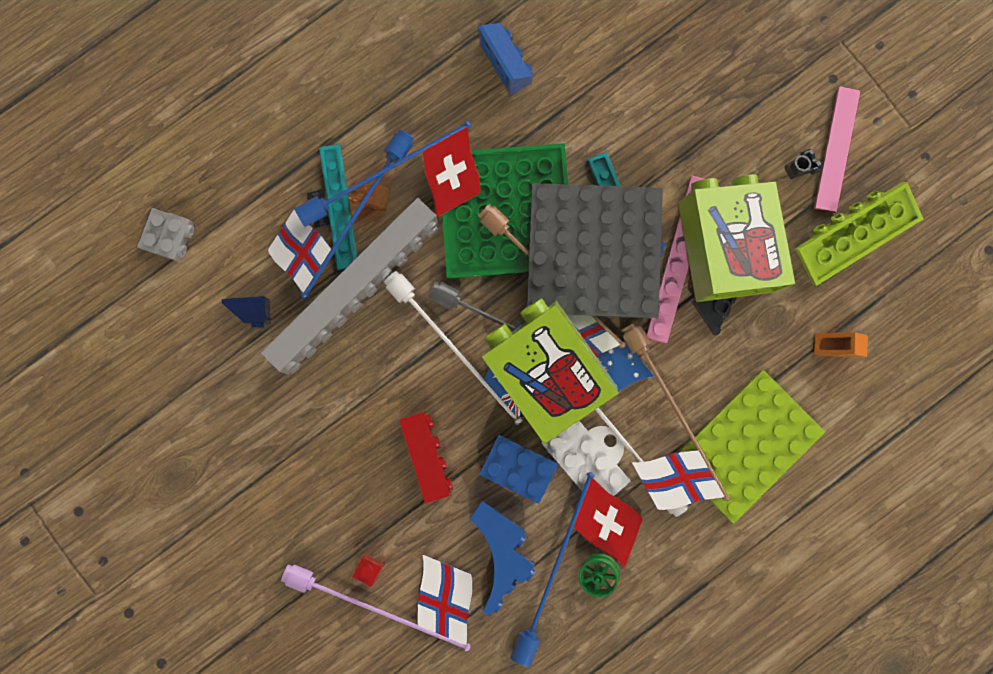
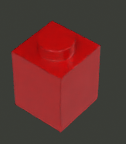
M365 554L352 577L372 587L385 564Z

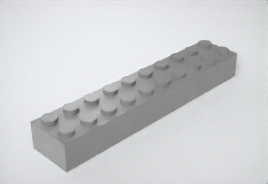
M417 198L261 354L279 372L288 375L290 373L294 374L302 366L300 363L306 357L310 358L317 351L316 347L321 342L325 343L332 336L331 332L336 327L340 328L348 320L346 317L351 312L355 313L363 305L362 301L367 296L370 298L378 290L377 286L382 281L384 282L397 266L401 267L407 262V256L412 251L416 252L422 247V241L427 236L431 237L437 232V226L439 225L437 216Z

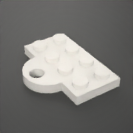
M578 421L546 444L543 441L541 442L581 491L588 476L586 474L588 472H592L595 476L593 479L613 496L630 482V479L617 465L623 456L624 444L610 427L597 426L587 431L581 422ZM608 434L616 438V443L613 447H608L604 443V438Z

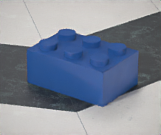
M498 435L479 475L539 504L558 464Z

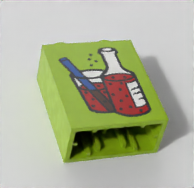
M751 174L731 180L732 186L719 187L718 179H703L692 183V192L678 202L696 302L775 293L795 284L776 182L759 183L757 175Z
M540 298L520 312L526 321L524 324L512 332L506 324H503L484 338L489 348L485 350L482 358L540 439L546 444L619 393L616 383L559 303L555 301L547 306L544 300Z

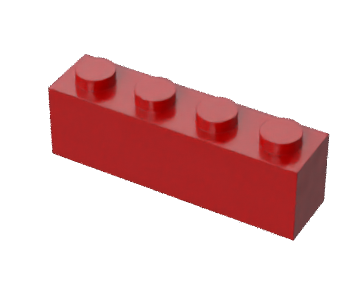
M421 412L399 419L425 504L451 496V490H454L451 478H446L444 472L447 469L444 456L440 457L437 450L441 448L438 437L433 436L431 428L434 427L431 415L427 416L426 412Z

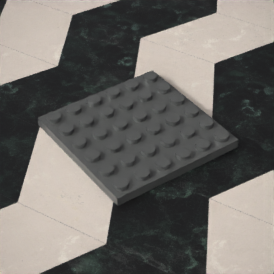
M532 183L527 307L542 298L547 306L557 301L566 315L658 319L663 188Z

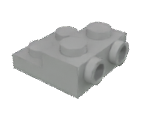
M152 208L137 247L180 262V259L186 254L188 238H191L194 233V223L178 215Z

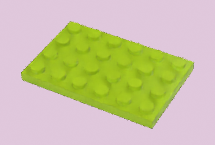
M761 370L695 436L727 495L730 494L728 501H724L722 498L709 500L733 524L825 433L764 370ZM690 441L678 453L697 451L693 442Z

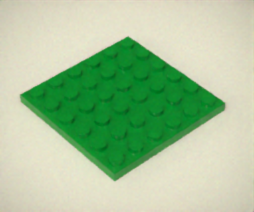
M565 143L471 150L479 174L480 194L442 215L447 279L529 273V257L506 234L494 236L480 222L481 219L478 215L489 204L492 207H496L510 220L508 231L530 252L532 183L568 185Z

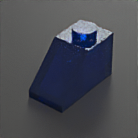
M259 296L222 299V304L243 323L251 326L252 329H262L264 325L271 324L269 298Z

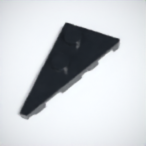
M737 297L696 302L695 298L691 302L712 334L718 335L721 332L722 323L725 317L729 316L731 306L735 303Z

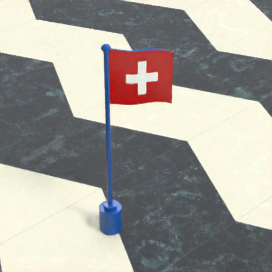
M464 121L465 124L326 201L315 196L294 208L303 226L307 227L328 215L326 212L329 209L328 204L422 152L425 174L435 203L436 216L443 215L480 194L479 174L469 142L468 129L471 127V123Z
M592 472L586 474L588 476L531 629L519 633L510 659L520 665L530 667L540 643V639L537 638L538 634L534 631L573 527L590 543L613 556L625 569L642 524V517L631 506L608 493L593 479L595 476Z

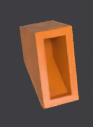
M856 332L815 333L814 354L838 357H867L868 336Z

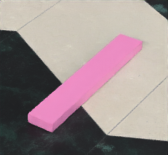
M845 87L837 89L814 209L830 213L837 212L860 95L859 90Z

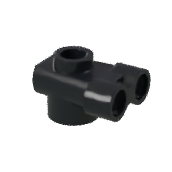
M807 149L801 152L800 156L785 165L784 169L789 178L794 179L808 173L811 175L816 174L822 170V165L816 159L814 151Z

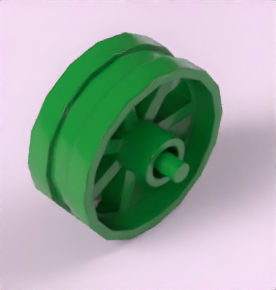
M605 554L589 556L584 561L579 572V582L582 589L594 597L603 598L609 596L615 591L620 580V568L617 562ZM594 562L596 570L587 565ZM599 562L606 564V566H600ZM611 568L614 574H607V570ZM584 570L592 574V576L586 578ZM606 579L615 580L613 586H611ZM593 581L595 587L592 586L589 582ZM603 583L606 589L599 588V585Z

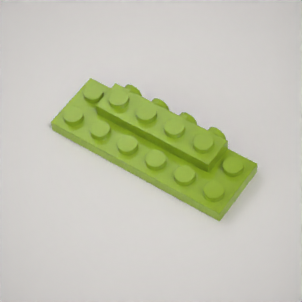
M901 182L885 193L879 191L867 195L868 200L863 203L857 202L849 207V212L833 216L831 218L832 222L828 225L822 224L813 229L814 233L809 236L810 239L795 248L813 285L821 284L923 220L908 182Z

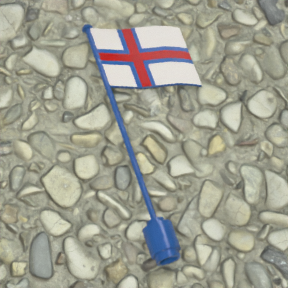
M399 130L391 138L384 149L385 157L388 161L383 169L392 162L395 163L406 157L413 146L412 142L414 140L407 132ZM384 174L376 178L332 249L310 225L307 227L303 226L295 210L289 216L268 251L273 260L296 282L302 291V298L307 299L309 297L307 295Z

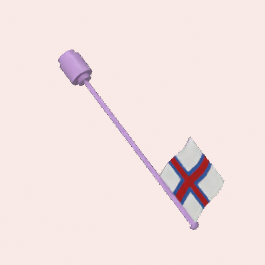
M423 555L424 570L418 599V625L315 583L314 572L297 565H287L281 581L285 583V586L303 593L306 590L311 591L312 587H315L465 649L464 651L470 650V644L467 643V618L472 596V576L465 571Z

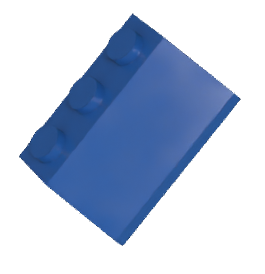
M501 23L479 26V44L508 93L512 95L532 84L533 70L528 63L525 64L522 60L523 54L518 46L515 47L511 40L513 38L507 28L504 29Z

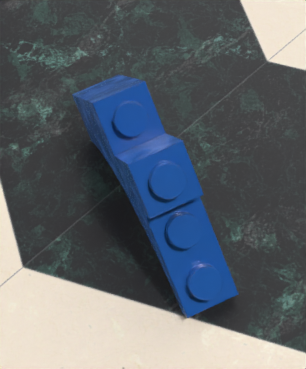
M482 500L469 520L485 536L494 560V582L489 598L483 607V612L490 616L493 612L497 613L504 603L501 599L505 593L509 595L514 589L516 583L513 581L516 579L522 584L525 580L529 582L536 570L533 569L535 566L534 562L514 549L516 546L520 548L525 541V529Z

